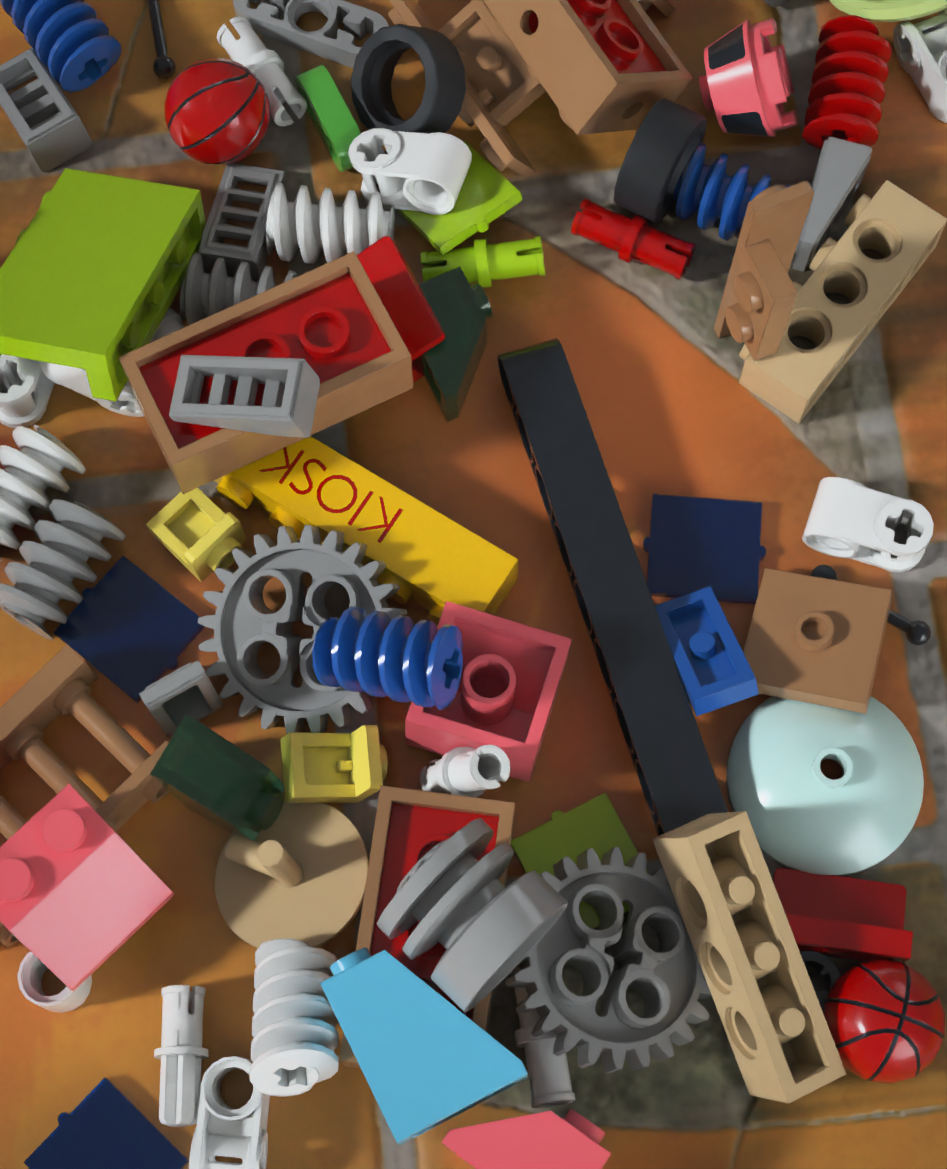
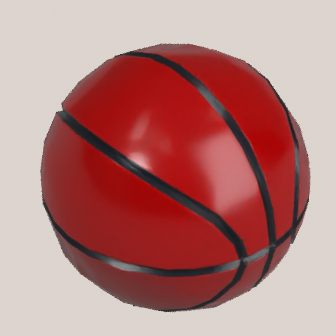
M208 58L187 66L174 79L165 99L164 115L171 138L185 154L204 164L226 165L241 161L258 147L267 132L270 122V105L264 86L251 70L230 59Z
M875 959L856 964L835 981L825 999L826 1003L823 1006V1014L843 1067L867 1081L892 1084L911 1079L934 1061L943 1044V1039L945 1038V1012L940 996L937 995V991L923 974L905 963Z

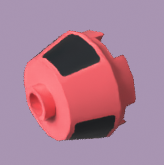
M773 18L754 24L747 19L704 50L706 75L699 76L700 91L707 112L715 111L718 123L724 133L775 137L776 131L794 127L798 124V116L795 110L785 113L784 102H787L786 97L794 93V87L784 45L772 47L768 35L777 32V23Z

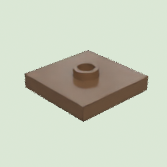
M765 568L743 651L756 677L758 693L867 714L892 602V590Z

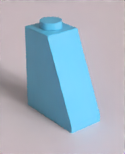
M368 948L352 952L334 962L330 966L333 976L320 983L385 1120L399 1145L418 1137L526 1080L528 1077V1073L518 1057L386 950L371 956Z

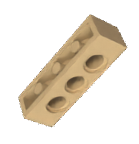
M888 180L885 181L873 198L863 194L845 219L844 225L848 227L847 231L838 242L831 237L828 238L814 256L809 267L814 271L803 286L796 281L793 282L798 293L777 353L754 361L744 344L739 354V357L745 360L739 384L799 424L936 248L947 223V218ZM873 249L879 252L884 259H871L865 256L861 250ZM830 292L843 294L851 303H834L825 294ZM796 336L806 337L816 345V348L810 350L800 349L790 341V338Z
M747 812L707 814L653 838L652 840L749 1095L789 1104L846 1075Z

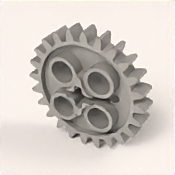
M305 525L300 542L295 531L290 526L279 527L277 545L267 534L254 535V545L257 554L254 555L245 548L233 549L232 554L239 568L233 570L217 567L214 572L225 584V588L223 591H204L203 597L217 606L216 614L199 617L197 623L214 629V638L206 640L198 646L201 651L217 652L219 658L217 662L206 670L207 676L226 674L229 681L219 694L222 699L239 694L244 696L238 715L241 717L252 715L260 708L263 709L261 728L265 730L274 728L282 716H284L287 734L289 732L300 733L304 726L305 718L312 733H324L327 730L328 714L339 727L351 724V714L348 705H351L361 713H367L373 709L372 702L365 691L352 692L345 690L342 686H324L316 678L313 669L312 650L315 634L325 620L333 617L325 607V594L329 587L336 582L346 588L350 598L349 607L364 608L368 615L374 610L387 612L391 620L397 615H407L406 609L388 608L386 601L400 589L399 585H379L376 581L386 566L384 561H374L365 566L361 564L367 545L364 543L356 542L345 552L342 551L344 533L341 531L332 530L326 536L323 544H321L319 527ZM306 572H309L312 576V584L308 588L307 595H305L302 577ZM273 577L278 578L286 589L285 603L277 612L271 611L263 600L264 586ZM303 621L304 624L313 626V637L303 639L302 636L293 634V622ZM265 642H271L280 653V666L273 676L265 674L260 669L257 661L259 648ZM300 662L303 684L301 687H296L293 679Z
M613 847L604 853L601 862L594 849L590 848L577 856V865L566 856L553 865L554 875L547 871L541 873L540 876L568 902L567 908L546 935L520 962L521 971L505 980L506 986L525 987L528 994L516 1006V1012L526 1013L536 1009L540 1015L531 1034L537 1037L551 1030L557 1033L553 1048V1054L556 1056L562 1055L574 1046H577V1061L580 1068L593 1065L599 1058L600 1053L605 1073H612L622 1069L625 1059L632 1071L649 1066L650 1055L657 1062L674 1056L671 1042L681 1046L695 1038L687 1023L696 1025L708 1020L710 1016L697 999H707L712 997L706 979L703 978V971L673 892L666 885L668 879L663 866L651 874L646 873V854L642 852L632 857L624 866L623 856L619 847ZM580 901L587 902L597 911L600 919L598 930L589 928L581 920L579 914ZM622 902H625L629 906L627 921L622 924L624 913ZM643 923L650 925L658 933L660 938L659 952L653 951L644 942L642 937ZM613 945L611 956L604 953L605 948ZM614 962L619 963L620 969L612 972ZM564 965L572 966L582 976L584 985L581 996L571 993L564 985L562 979ZM628 987L636 989L644 999L645 1014L643 1018L636 1016L628 1008L626 1002V990ZM601 995L602 1017L598 1016L595 1012L597 998Z

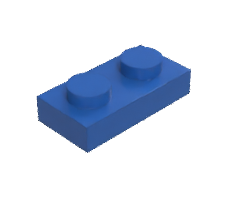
M711 586L655 605L683 687L696 716L759 694L756 677Z

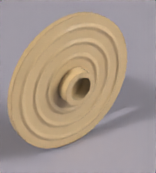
M285 800L257 810L242 821L233 831L218 859L215 873V894L224 920L235 934L257 949L263 942L287 938L304 941L315 948L326 944L351 923L363 903L369 865L365 843L352 822L340 811L325 803H285Z

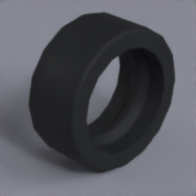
M403 24L382 27L367 38L355 58L351 76L352 101L360 121L368 130L385 128L392 131L427 134L445 133L448 131L461 112L466 92L465 67L456 46L443 33L425 27ZM413 48L419 54L424 66L426 87L422 103L414 116L404 120L398 114L392 100L391 81L394 68L402 54Z
M666 98L657 101L644 118L626 153L614 188V202L618 206L641 215L652 222H660L675 203L673 201L674 190L688 159L696 147L703 142L707 126L706 118Z

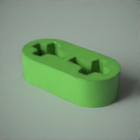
M320 65L295 76L299 94L307 102V113L340 172L353 168L348 155L349 146L361 132L327 68L324 65Z

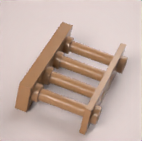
M66 644L0 708V772L12 760L20 761L23 759L57 794L70 784L117 832L148 800L156 803L174 788L180 779V774L177 771L185 762L176 749L167 741L150 755L89 695L91 692L90 685L97 679V676L87 663ZM71 713L132 773L104 802L42 742L44 737L42 731L60 714L68 715ZM0 794V833L8 840L28 821ZM0 922V946L4 944L6 947H9L18 942L19 940Z

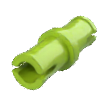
M536 236L533 239L487 244V239L474 240V246L451 249L443 256L438 251L421 252V264L424 265L422 275L426 291L433 288L479 283L480 288L492 287V281L546 275L541 236Z

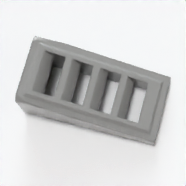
M33 48L0 65V105L42 172H50L91 148L92 140L81 119ZM35 76L38 77V79L18 89L10 95L7 93L8 91L16 88L17 86L23 84Z
M830 136L828 140L824 141L811 184L814 196L791 262L793 265L792 269L804 272L808 264H811L814 256L823 245L861 184L873 151L871 147Z
M236 163L226 165L198 254L202 256L204 273L210 274L215 261L219 257L226 260L227 277L234 278L241 262H247L250 267L251 280L258 281L265 268L268 256L266 250L268 207L276 184H285V171ZM238 182L264 185L267 186L265 193L237 189ZM235 200L261 204V207L257 211L232 207ZM233 219L252 222L255 225L253 229L228 225V221ZM224 238L249 241L248 247L224 244Z
M181 355L169 417L177 422L283 437L309 438L312 432L320 379L305 359ZM204 377H213L208 404H199ZM231 380H236L238 384L234 405H227ZM258 384H264L262 405L254 406Z
M199 660L184 665L150 684L144 691L139 693L145 706L167 736H173L219 710L221 705H223Z

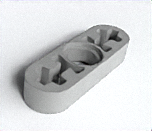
M232 0L236 17L241 16L248 19L256 34L350 68L354 67L355 58L362 48L355 46L354 39L362 40L366 34H374L380 28L389 26L386 19L379 13L344 0H269L270 4L260 3L257 9H251L249 1L258 3L260 0ZM279 12L284 14V20H280ZM307 12H320L328 18L324 27L313 32L304 31L296 25L298 18ZM339 23H344L345 31L339 29Z

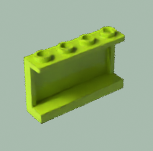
M65 168L52 190L47 191L43 196L39 210L28 227L19 233L15 247L0 268V357L4 354L85 369L92 397L116 402L128 382L118 357L149 344L183 283L191 257L194 253L198 254L206 226L200 190Z

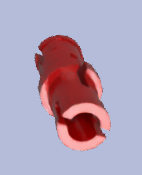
M585 198L582 201L580 209L583 211H577L571 227L572 235H579L618 252V259L626 263H631L635 259L674 276L675 279L681 280L686 273L685 266L689 267L695 252V243L686 242L649 226L648 219L637 214L632 219L594 203L589 198Z

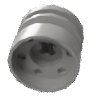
M481 818L471 821L452 837L442 840L428 851L400 882L395 896L384 909L377 922L378 928L390 940L400 936L415 923L419 922L402 948L403 952L411 960L429 951L437 943H440L446 949L431 975V980L464 1013L475 1007L510 974L546 935L568 905V902L535 870L519 877L508 887H505L499 881L514 855V850L507 843L497 846L478 861V857L493 837V830Z

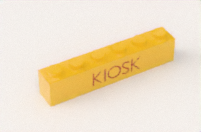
M311 436L213 480L218 483L217 490L230 502L244 509H247L250 504L255 505L270 514L268 520L276 529H279L280 526L292 527L298 540L301 538L305 525L319 527L321 544H323L326 536L332 530L343 532L344 544L342 551L344 552L356 542L364 543L367 545L361 564L365 566L374 561H384L386 566L376 581L379 585L398 584L400 587L390 598L401 604H406L408 599L429 610L430 612L427 617L436 626L439 624L446 601L495 615L518 579L517 558Z

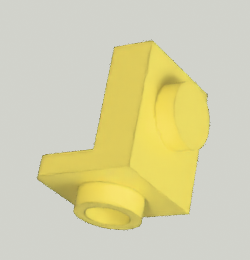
M199 488L185 494L180 492L146 524L149 532L201 582L210 573L215 571L217 567H230L235 562L232 550L243 548L241 544L246 540L240 521L231 512L225 514Z
M362 725L352 733L289 732L280 739L285 803H359L378 792L380 786H383L388 760L384 746L379 744L377 725Z

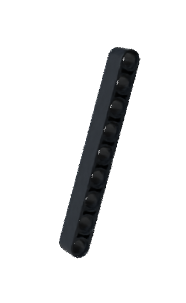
M555 338L498 355V367L504 390L657 835L660 836L707 814L728 812L560 341Z

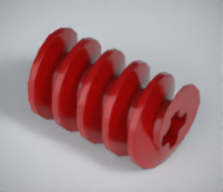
M856 15L840 16L829 20L821 27L818 39L820 45L817 48L815 56L816 65L814 66L811 79L813 85L810 88L808 96L809 106L807 107L804 119L806 127L803 129L802 138L809 145L822 150L824 141L828 140L829 136L869 147L876 144L879 137V130L876 124L880 122L883 112L879 104L884 100L886 89L883 83L886 82L889 75V68L886 63L890 61L893 50L890 43L879 36L877 26L869 20Z

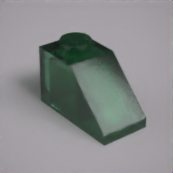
M460 266L419 284L445 332V339L416 358L447 422L459 417L487 344V319L493 316L489 300L479 283L470 286Z
M185 715L150 773L188 810L234 834L242 835L254 841L261 829L264 831L268 830L274 824L284 802L282 795L284 784L270 768L188 715Z

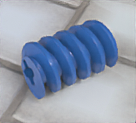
M0 0L1 7L13 19L14 25L24 34L25 40L37 52L38 58L49 68L52 77L61 84L62 90L68 92L82 91L92 86L117 63L121 54V44L113 36H109V28L101 19H97L95 9L89 3H86L85 0Z
M701 142L688 159L676 184L673 194V201L677 199L676 216L686 220L698 210L697 226L705 231L710 229L720 219L719 237L728 241L741 230L748 202L752 201L760 192L770 187L771 175L765 174L754 186L748 185L750 165L744 163L730 176L726 174L728 155L722 153L709 166L705 164L707 145Z
M350 606L343 612L340 619L329 617L316 632L312 650L313 669L316 678L324 686H342L347 691H365L370 696H389L394 701H412L417 706H436L439 710H442L453 701L460 685L463 668L462 633L458 626L445 624L438 630L433 621L421 619L414 625L411 618L407 616L397 615L391 620L387 612L374 610L368 615L364 608Z

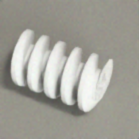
M277 183L271 196L267 213V253L271 255L274 246H276L280 260L290 262L299 247L303 261L308 264H314L318 260L322 249L324 250L327 263L344 256L346 250L348 254L354 251L357 255L384 236H389L393 239L394 205L390 212L384 211L379 193H373L366 209H360L355 191L349 190L342 207H338L335 205L331 188H325L319 203L312 204L308 187L304 185L300 186L295 201L288 202L284 184Z
M33 425L36 431L23 426L16 427L13 430L12 437L20 450L7 445L0 446V463L4 470L0 468V544L16 550L19 549L21 544L12 528L16 524L34 531L33 528L36 523L28 509L33 505L49 512L48 506L51 504V501L45 493L46 488L49 486L64 493L69 491L70 487L62 476L61 471L64 468L80 474L86 471L81 460L51 433L37 425Z
M292 938L274 939L263 942L255 951V965L257 967L254 970V988L256 991L253 994V1012L255 1014L252 1017V1036L254 1039L251 1042V1060L253 1063L250 1066V1082L258 1091L268 1096L288 1097L300 1095L309 1091L315 1083L329 1079L338 1072L339 1057L334 1052L339 1043V1032L334 1027L338 1020L320 984L333 976L330 966L338 959L334 954L321 948L312 947L304 941Z

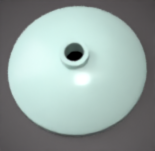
M774 696L768 698L756 707L740 727L729 752L726 770L727 793L732 811L747 812L762 853L787 869L800 870L812 874L847 876L862 872L883 861L899 847L912 830L923 798V769L918 750L910 733L891 710L871 696L867 714ZM826 759L838 762L843 771L842 777L836 780L825 777L821 772L820 762Z

